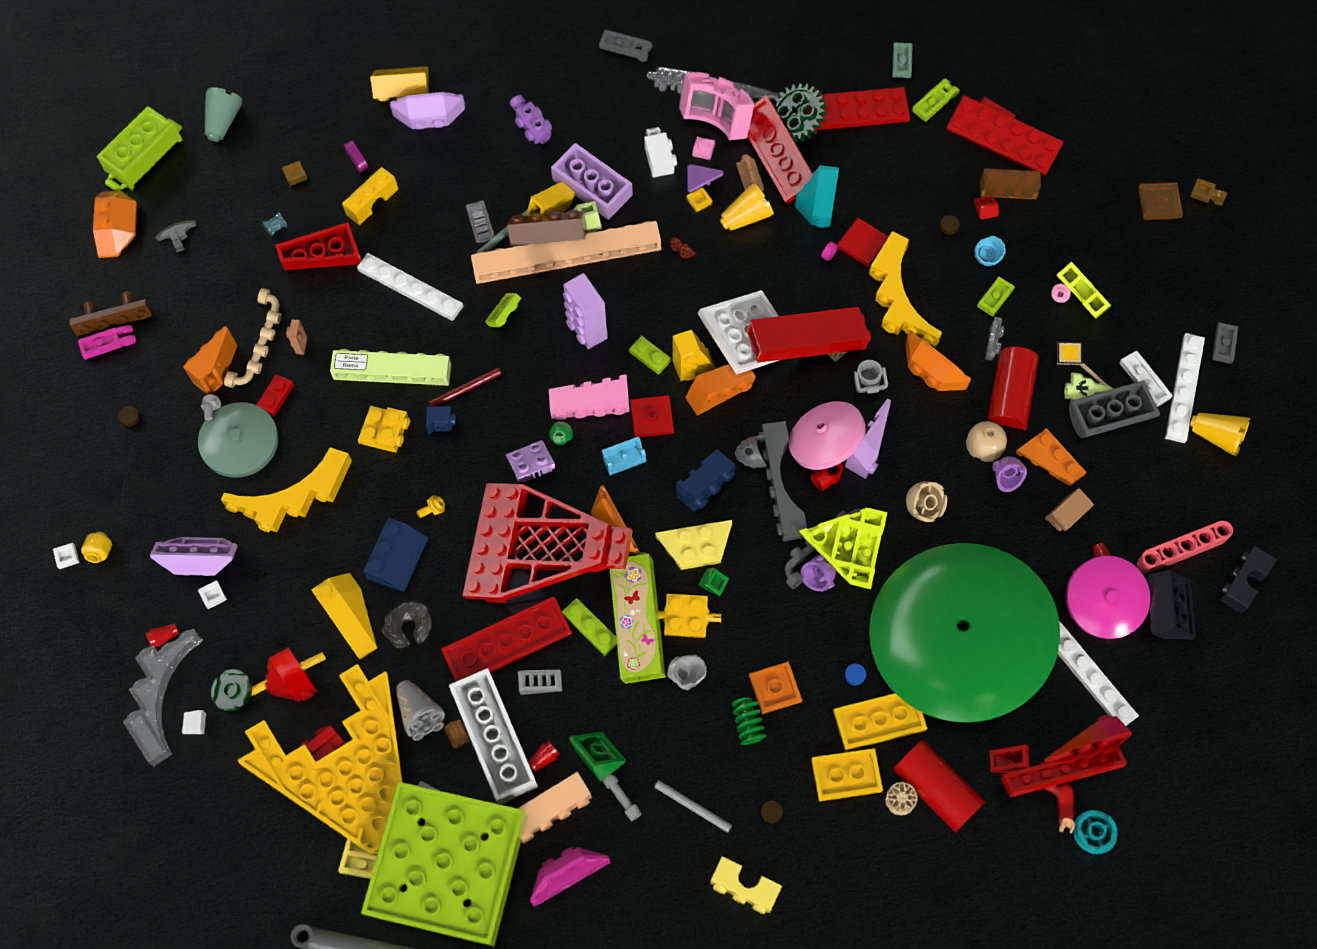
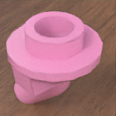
M1057 284L1052 289V297L1057 302H1066L1071 296V290L1065 284Z

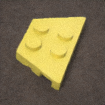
M732 520L655 533L656 539L661 542L666 552L675 560V563L681 570L719 564L727 544Z

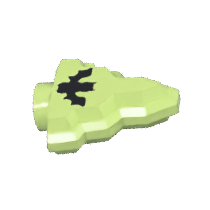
M1071 373L1070 383L1065 384L1064 395L1065 399H1071L1072 401L1114 388L1106 384L1095 383L1092 378H1085L1082 374Z

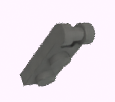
M605 30L599 47L635 57L645 62L652 44L646 40Z

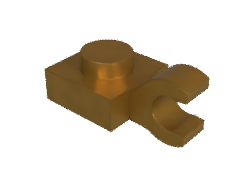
M1198 178L1190 197L1209 203L1211 199L1215 204L1222 205L1227 193L1214 189L1216 184Z

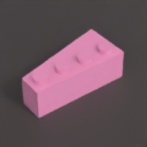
M621 375L619 380L611 381V378L602 379V383L594 384L591 381L584 382V384L577 388L575 385L549 389L551 418L563 420L567 417L584 418L589 415L601 417L606 414L622 415L625 412H629L627 376Z

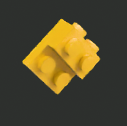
M370 406L358 438L359 444L396 453L398 447L402 446L404 430L409 427L410 418H408L407 412L389 407L385 410Z

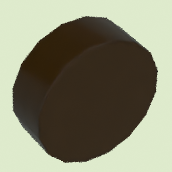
M951 215L943 217L940 224L941 231L948 235L956 233L960 224L959 220Z
M132 406L124 407L119 412V420L125 426H134L140 419L139 412Z
M776 801L766 802L761 808L763 820L767 823L778 822L782 817V807Z

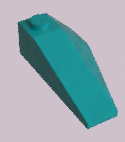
M820 165L812 174L811 180L808 183L806 182L803 189L797 193L795 207L811 225L830 227L839 172L837 167Z

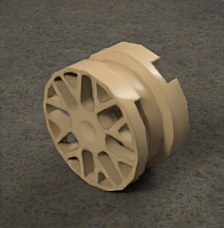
M896 783L891 786L886 794V806L896 815H906L916 805L917 793L908 783Z

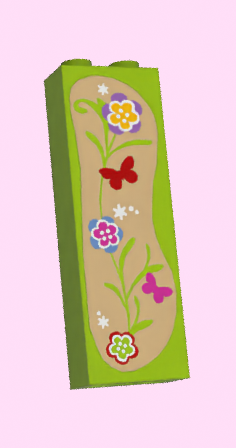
M640 552L628 557L626 569H610L620 678L625 684L666 677L653 559L649 554Z

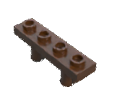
M127 291L121 294L123 305L96 312L94 302H85V315L69 319L76 336L152 317L151 309L145 299L134 302L132 293Z

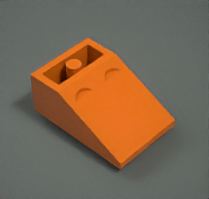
M224 326L221 330L217 331L214 337L207 344H204L194 357L189 358L183 366L192 382L206 394H213L224 383L237 348V344L228 328Z

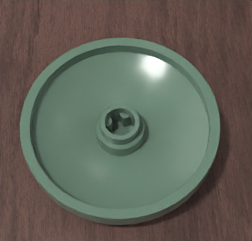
M243 402L228 404L212 413V420H205L198 437L199 452L208 467L220 475L234 478L249 476L264 468L274 456L278 446V431L271 416L261 407Z

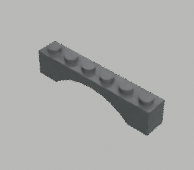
M786 421L762 424V430L759 432V435H765V438L759 439L760 444H764L765 450H762L764 462L767 461L768 464L766 477L767 480H771L772 486H769L770 497L775 500V505H773L774 516H778L779 523L776 524L777 533L782 535L783 542L803 539L804 537L799 531L807 528L805 514L789 498L784 489L780 474V463L789 443Z

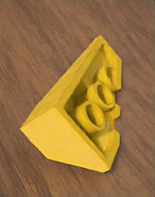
M350 573L328 578L312 589V592L359 660L377 649L362 590Z

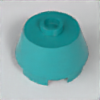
M1090 810L1082 813L1075 821L1074 837L1079 846L1085 851L1092 854H1102L1109 851L1115 845L1117 827L1113 819L1107 814L1097 810Z

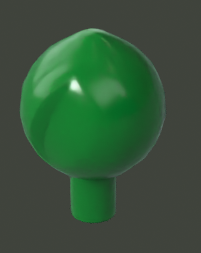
M557 422L551 426L549 436L553 443L564 445L572 439L573 430L568 423Z

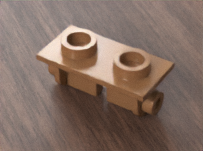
M749 155L742 156L741 162L736 163L744 189L746 190L755 183L763 191L764 188L755 160L749 157Z

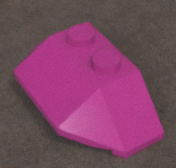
M571 847L562 852V857L554 861L552 858L542 864L543 868L539 869L530 899L533 906L535 907L610 863V859L604 854L578 847L573 849Z

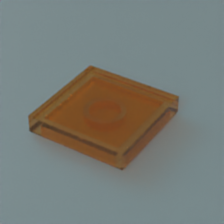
M1177 183L1139 185L1138 189L1144 220L1182 217L1183 213Z

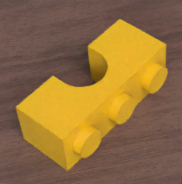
M382 167L377 170L342 203L346 215L358 225L362 224L372 214L371 208L377 198L381 197L386 201L398 190L395 177Z

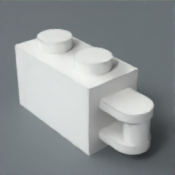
M659 127L646 129L647 136L644 137L652 177L673 174L677 161L675 154H671V150H673L671 139H667L666 133H661Z

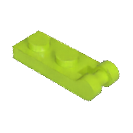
M945 78L913 107L912 111L926 122L950 99L954 98L960 89L950 85V82Z

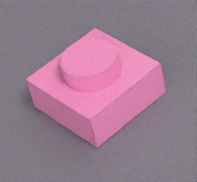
M697 137L692 156L710 160L715 141Z

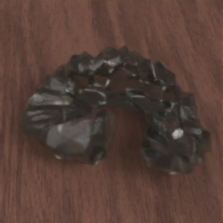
M404 602L394 608L389 615H385V626L382 628V632L396 648L408 647L410 645V640L402 632L404 622L414 620L416 627L413 637L418 644L423 643L432 628L431 616L428 613L427 607L422 603Z

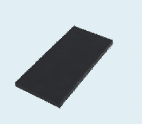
M523 569L512 570L509 590L529 584L530 577ZM540 589L508 599L504 604L515 615L548 598Z

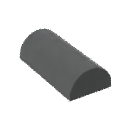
M1144 380L1072 400L1069 405L1072 425L1081 438L1156 418L1160 415Z

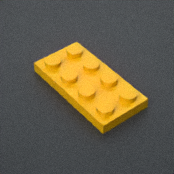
M896 694L833 710L845 751L927 730L922 712L904 702Z

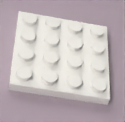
M762 290L699 310V317L736 375L776 362L757 363L747 334L750 320L778 317V314Z

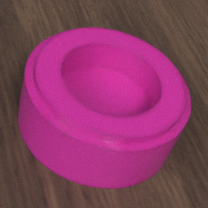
M832 241L829 242L821 257L827 261L830 260L836 253L838 245Z

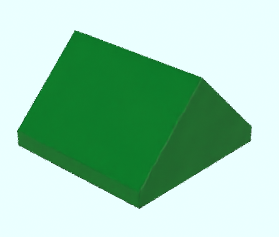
M603 732L575 735L569 739L576 753L600 782L626 761Z

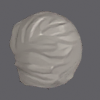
M697 655L677 656L669 664L667 675L680 688L689 690L704 679L707 670L705 662Z

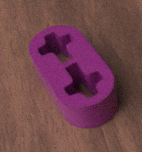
M350 141L344 144L347 154L358 171L361 173L368 169V165L355 143Z

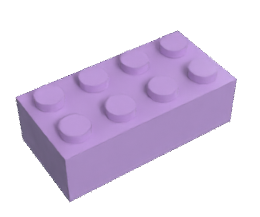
M576 143L551 167L552 179L555 182L565 183L575 192L574 195L584 203L595 201L598 213L608 220L632 196L631 182Z
M583 273L563 284V297L566 301L564 305L567 309L565 314L568 318L566 320L568 327L571 330H575L579 343L581 345L584 344L587 349H590L607 339L605 303Z

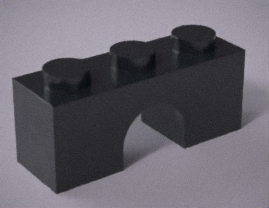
M1256 546L1250 551L1246 550L1240 558V561H1242L1241 566H1236L1230 575L1233 577L1230 583L1227 582L1222 588L1221 593H1223L1220 601L1242 614L1250 606L1258 592L1249 586L1247 577H1253L1261 582L1268 575L1277 559Z

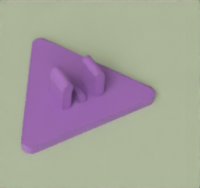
M688 165V191L692 192L705 184L710 185L711 181L723 175V171Z

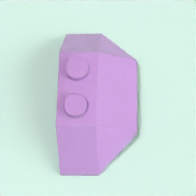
M445 92L409 95L390 102L393 116L412 129L448 126L465 109L463 95Z
M181 537L165 542H156L150 556L173 574L209 576L216 575L233 559L237 544L231 543L224 538Z

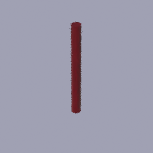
M496 368L429 401L431 407H437L501 375V371L499 368Z

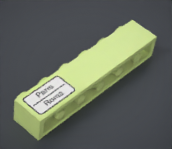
M341 349L339 351L333 350L330 372L334 380L449 386L451 362L449 356L443 354L426 355L424 353H417L415 355L405 352H398L396 354L386 351H379L377 353L366 350L357 352Z

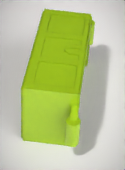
M147 106L97 155L105 172L109 174L105 184L114 191H120L126 187L133 190L134 184L177 141H182L179 134L182 127L172 119H166ZM115 178L116 180L121 182L122 185H118L112 179Z

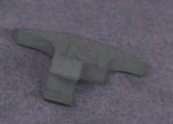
M182 221L170 225L155 238L158 241L169 238L172 240L176 251H182L184 247L181 240L187 237L186 232L188 229L196 226V221Z

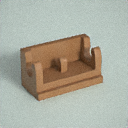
M1078 488L1055 507L1045 519L1058 531L1062 529L1066 531L1094 504Z

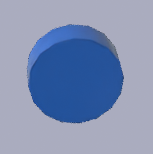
M852 664L845 671V679L850 685H860L866 678V670L859 664Z

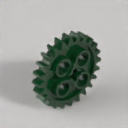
M801 83L798 88L794 84L792 85V90L786 88L785 94L780 92L781 98H775L777 104H773L794 142L797 143L798 138L804 142V136L810 139L811 132L817 134L815 129L822 128L819 123L825 122L822 116L827 115V112L824 110L827 108V105L824 103L825 98L821 92L817 91L814 86L810 87L806 84L804 87Z

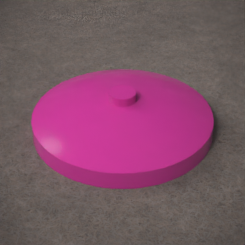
M1102 556L1086 561L1074 571L1066 589V604L1073 621L1086 633L1104 639L1120 638L1135 631L1145 620L1150 606V591L1145 577L1132 563L1119 557Z

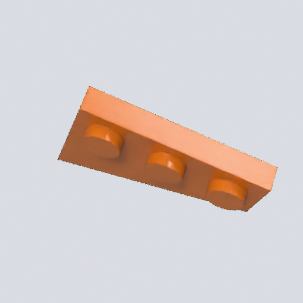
M1047 428L1016 451V454L1022 457L1023 455L1031 460V463L1049 471V474L1069 486L1086 474V471Z

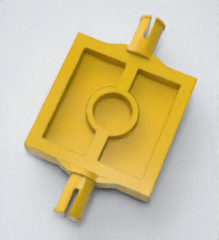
M667 594L664 611H658L659 619H663L665 623V636L706 638V627L709 621L721 622V614L709 613L707 607L708 596Z

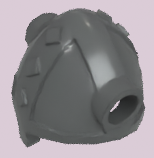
M765 435L750 436L743 440L735 451L737 460L751 468L767 467L757 446V440L765 438Z

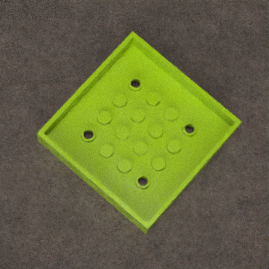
M398 782L361 914L494 946L528 814L524 810ZM421 819L426 820L424 826H419V821ZM488 833V840L482 841V835ZM406 884L408 886L407 891L401 892V886ZM467 899H470L472 902L470 907H465L464 905Z

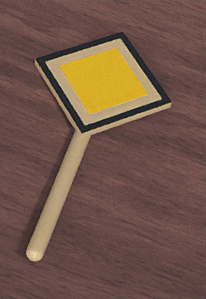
M1057 341V364L1080 365L1099 383L1106 384L1083 363L1082 342Z

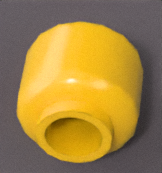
M103 532L91 533L86 537L81 552L87 561L98 563L108 557L112 542Z

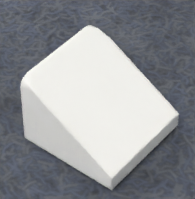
M203 710L184 713L182 734H204L206 713Z

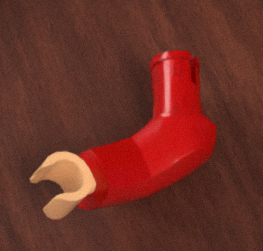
M1068 783L1044 788L1057 796L1059 823L1061 824L1059 830L1063 832L1064 826L1070 829V833H1072L1075 827L1073 821V788Z

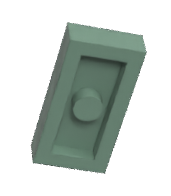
M894 43L892 77L910 78L912 44Z

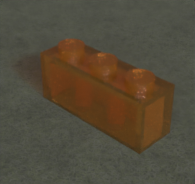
M984 169L980 180L981 197L1036 199L1041 188L1040 171Z

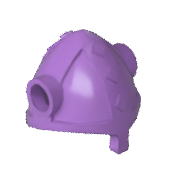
M1004 457L1000 461H995L992 466L995 471L996 483L999 489L1004 492H1011L1018 488L1027 474L1024 464L1015 457Z
M818 555L802 567L801 575L804 578V584L810 589L825 591L835 585L833 581L837 570L822 555Z

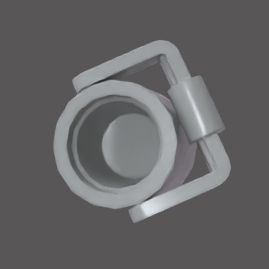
M863 361L859 364L857 371L853 372L858 393H877L888 386L885 367H881L876 361ZM883 377L884 385H879L881 378Z

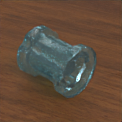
M277 213L275 217L267 222H262L271 236H274V233L279 229L287 227L280 213Z

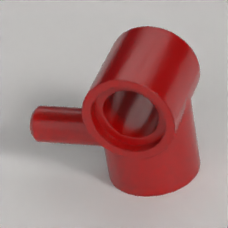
M842 463L826 469H812L814 473L810 476L811 480L820 491H824L831 484H836L840 480L843 470ZM834 469L837 473L830 474L827 470Z

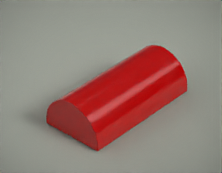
M1008 347L1000 351L987 421L1012 428L1027 429L1039 359L1035 352L1022 347Z
M924 740L919 742L893 769L906 783L915 789L924 802L954 832L985 803Z

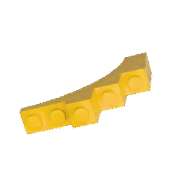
M892 231L872 263L869 273L875 280L883 282L877 291L875 301L883 307H889L881 327L887 332L895 333L896 335H899L901 330H904L907 334L912 332L929 345L936 347L942 332L927 323L916 312L903 288L901 261L907 249L909 239Z
M329 448L321 463L312 473L286 490L257 497L236 496L224 493L221 501L227 510L234 513L239 511L246 517L254 519L259 529L265 532H270V530L277 532L286 512L293 517H298V515L305 517L314 497L321 502H326V500L333 502L352 460L348 453Z

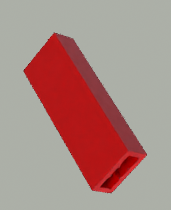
M859 307L752 319L747 328V334L757 363L864 350L871 339L870 331L866 328L865 318L861 314Z

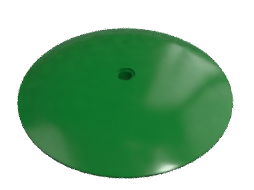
M957 543L938 546L906 561L888 578L881 588L874 603L870 619L869 633L872 654L876 666L888 686L898 697L916 710L929 716L952 722L990 720L1005 715L1023 705L1035 695L1049 677L1054 667L1060 644V624L1057 609L1050 592L1039 576L1025 563L1011 554L980 544ZM960 625H967L969 627L966 631L958 629Z

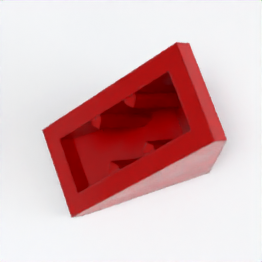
M1027 745L990 751L991 772L1011 773L1029 768Z

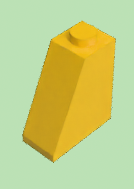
M560 182L532 196L526 216L534 213H541V215L549 214L554 211L563 213L571 206L575 192L565 183Z

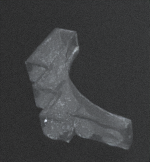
M194 629L183 632L175 641L163 645L160 651L154 646L147 647L135 657L147 678L136 681L133 687L129 689L141 710L130 713L123 723L147 762L153 766H156L172 755L165 740L162 727V703L166 687L174 670L189 651L203 641Z

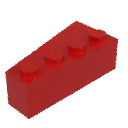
M348 222L275 245L284 270L356 265L361 263V258Z

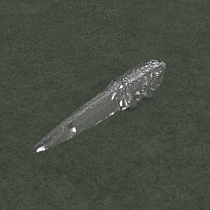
M658 67L657 72L648 71L647 79H654L655 87L659 86L660 91H665L667 85H671V90L678 86L677 93L682 94L685 73L691 71ZM730 81L734 83L733 87L739 91L743 89L750 98H763L766 95L768 98L781 97L778 93ZM693 90L697 94H713L706 91Z

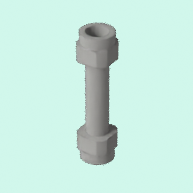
M613 773L602 780L607 789L610 788L626 810L625 814L631 821L637 819L642 814L636 804L632 805L617 784L618 780Z

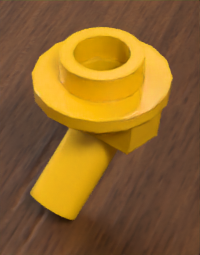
M433 495L427 500L428 506L416 512L419 518L432 512L434 515H438L444 512L445 503L441 497Z

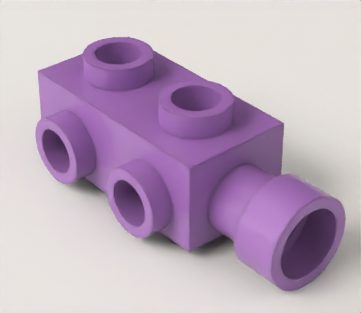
M521 95L515 96L510 101V105L516 111L515 121L518 127H523L526 130L525 135L529 141L533 140L535 144L547 142L551 136L552 127L550 122L544 120L540 109L535 107L532 102L526 104Z

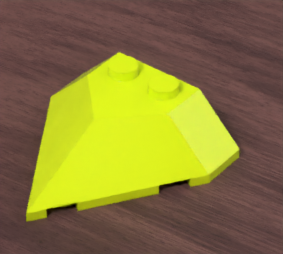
M865 508L860 510V512L851 515L847 514L818 524V526L799 531L849 584L871 589L875 572L874 567L887 512Z

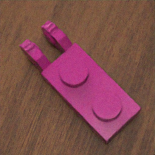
M126 325L112 328L78 340L83 358L88 359L135 343L136 338L134 335L126 336L133 332L132 326Z

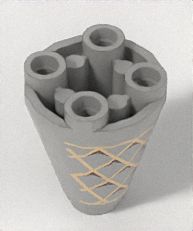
M410 680L402 681L397 685L396 695L404 729L408 736L417 741L423 738L424 735L432 731H438L443 727L442 721L444 720L445 713L435 701Z

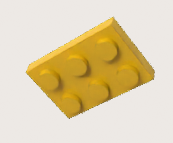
M875 748L811 758L819 801L883 791Z

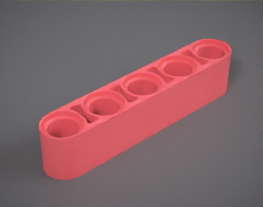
M1219 521L1148 549L1138 559L1137 566L1143 573H1151L1225 543L1232 535V525L1227 521ZM1217 530L1222 531L1224 536L1220 535ZM1199 537L1204 538L1207 543L1202 542ZM1181 544L1186 545L1189 550H1185ZM1163 551L1168 552L1171 557L1165 556ZM1145 558L1150 559L1153 564H1148Z

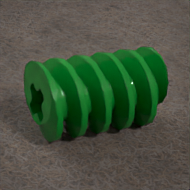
M742 698L732 702V706L735 708L733 711L734 715L738 716L735 721L737 724H740L737 726V730L742 732L739 735V739L744 740L741 745L757 743L766 737V734L759 733V731L764 729V726L757 725V723L762 721V718H757L755 715L761 711L754 709L759 702L752 701V698Z

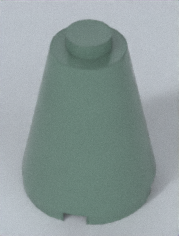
M214 87L208 88L205 93V135L208 136L209 140L218 142L224 138L242 105V98L233 92L229 95L225 93V89Z

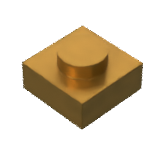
M300 161L282 168L290 186L307 179Z

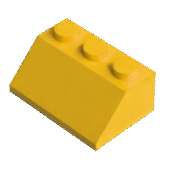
M428 67L375 70L371 75L373 99L378 98L379 101L389 100V97L399 99L409 95L428 94Z

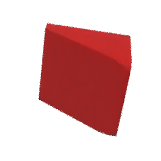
M993 196L975 199L974 202L980 219L998 216V203Z

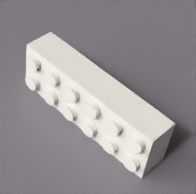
M488 668L450 684L449 687L498 805L537 789V783Z

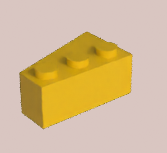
M692 330L673 336V364L680 381L693 380L698 375L717 369L708 348H705L704 344L700 342Z

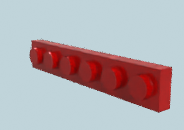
M1113 745L1003 774L1001 780L1009 796L1014 797L1125 767L1127 761L1118 745Z

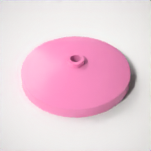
M836 401L819 405L802 416L794 426L789 438L790 452L797 463L805 468L819 470L833 467L846 460L857 450L864 438L865 421L859 410L849 403Z

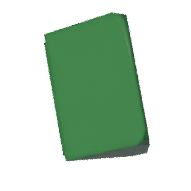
M708 568L699 586L720 596L729 578L715 568Z

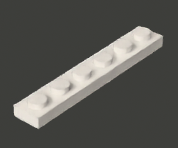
M369 253L366 254L357 267L361 273L452 321L463 307V304Z
M1187 333L1183 337L1165 439L1182 443L1187 441L1204 337Z
M1059 621L1060 644L1058 655L1110 717L1117 716L1125 726L1138 717V714Z

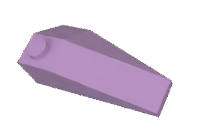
M890 399L885 401L875 415V422L870 421L864 438L857 450L847 458L845 467L865 479L869 473L873 474L878 467L876 461L891 403Z

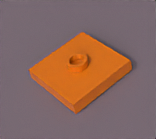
M789 662L749 673V678L762 714L802 702Z

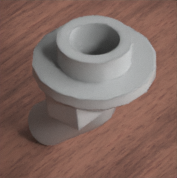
M207 394L202 400L201 407L204 411L205 420H212V413L221 408L220 399L213 394Z

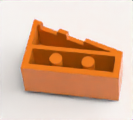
M728 364L696 376L685 398L698 416L729 398L749 390L756 376L752 370L736 375L731 365Z

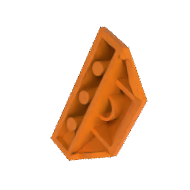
M122 191L101 192L95 198L93 233L99 258L118 257L135 236L137 202Z
M912 332L908 334L906 339L908 368H910L914 375L920 376L929 387L935 388L937 391L966 390L971 379L926 341Z
M604 485L600 486L591 516L607 523L610 527L627 528ZM631 538L628 557L640 553L633 538Z

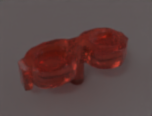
M676 237L671 239V248L674 251L680 250L681 257L687 259L695 256L696 253L688 248V244L682 245Z

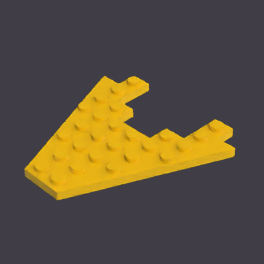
M357 664L339 675L360 709L359 712L342 721L353 740L315 762L305 744L285 756L266 722L263 720L245 731L255 750L240 758L238 762L244 768L372 855L380 848L398 782L402 783L387 673L385 671L368 682Z

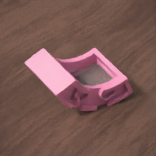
M686 72L679 108L684 119L706 121L720 128L728 136L729 140L747 138L754 102L743 89L739 91L733 87L734 83L720 77L718 80L709 77V74Z

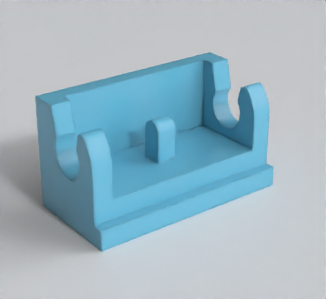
M639 437L602 450L603 461L609 475L646 462L645 450L642 449Z

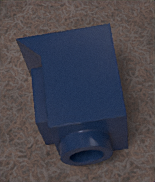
M450 406L427 407L426 428L428 434H431L434 430L449 431L452 430L453 425H456V414L452 413Z

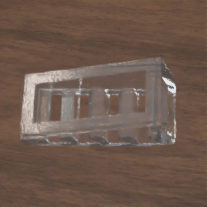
M484 201L466 205L476 242L480 243L491 240L494 237V233ZM486 230L489 231V232H487V233H483V234H479V235H478V232H482V231H486Z

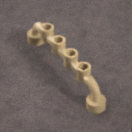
M261 288L258 294V303L266 305L269 301L272 307L268 311L266 323L261 329L258 343L255 344L253 356L247 364V371L243 377H238L237 373L228 371L224 381L225 386L233 388L235 385L246 384L252 379L254 373L259 374L261 371L262 363H259L260 357H266L269 349L265 344L267 340L272 341L275 335V330L272 329L274 323L279 324L281 320V313H278L279 301L270 294L268 289Z

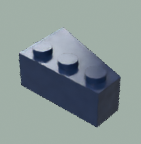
M718 449L701 462V466L696 471L693 469L689 472L690 477L685 481L680 479L677 482V498L693 512L698 508L702 509L707 504V499L712 494L716 495L719 492L724 481L728 482L734 476L735 464Z

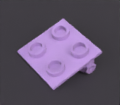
M542 440L506 454L518 483H525L531 480V474L535 479L534 473L537 472L540 477V471L542 474L552 472V469L555 468V463Z

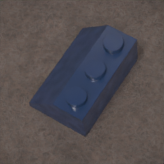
M388 518L363 571L366 578L405 593L427 544L428 537L405 523Z

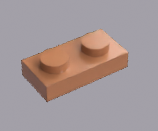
M292 320L291 325L287 328V338H289L296 354L304 355L307 336L300 320Z

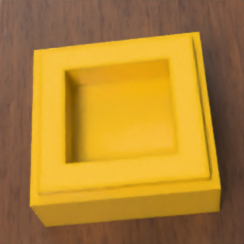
M703 187L687 195V200L696 212L712 204V199Z

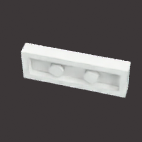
M1138 351L1133 352L1120 361V365L1135 383L1145 381L1157 407L1171 399L1173 395Z

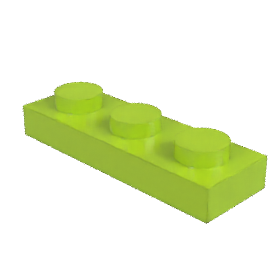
M577 598L562 611L563 616L604 656L617 645L616 636Z

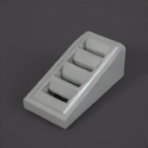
M561 670L518 671L520 695L562 691ZM551 676H555V686H551ZM538 677V686H534V678ZM542 677H546L547 686H543ZM525 678H529L530 686H526Z

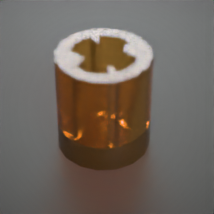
M461 720L453 721L444 727L453 748L462 746L470 740Z

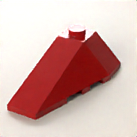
M289 647L269 658L267 667L269 674L266 675L267 682L264 686L271 695L295 701H304L311 698L313 693L317 691L306 669Z
M1101 716L1097 718V722L1044 759L1040 765L1113 745H1121L1132 734L1117 716Z

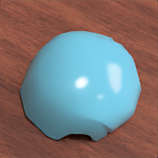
M995 236L980 240L974 250L975 258L980 264L986 266H993L1000 262L1006 252L1003 241Z

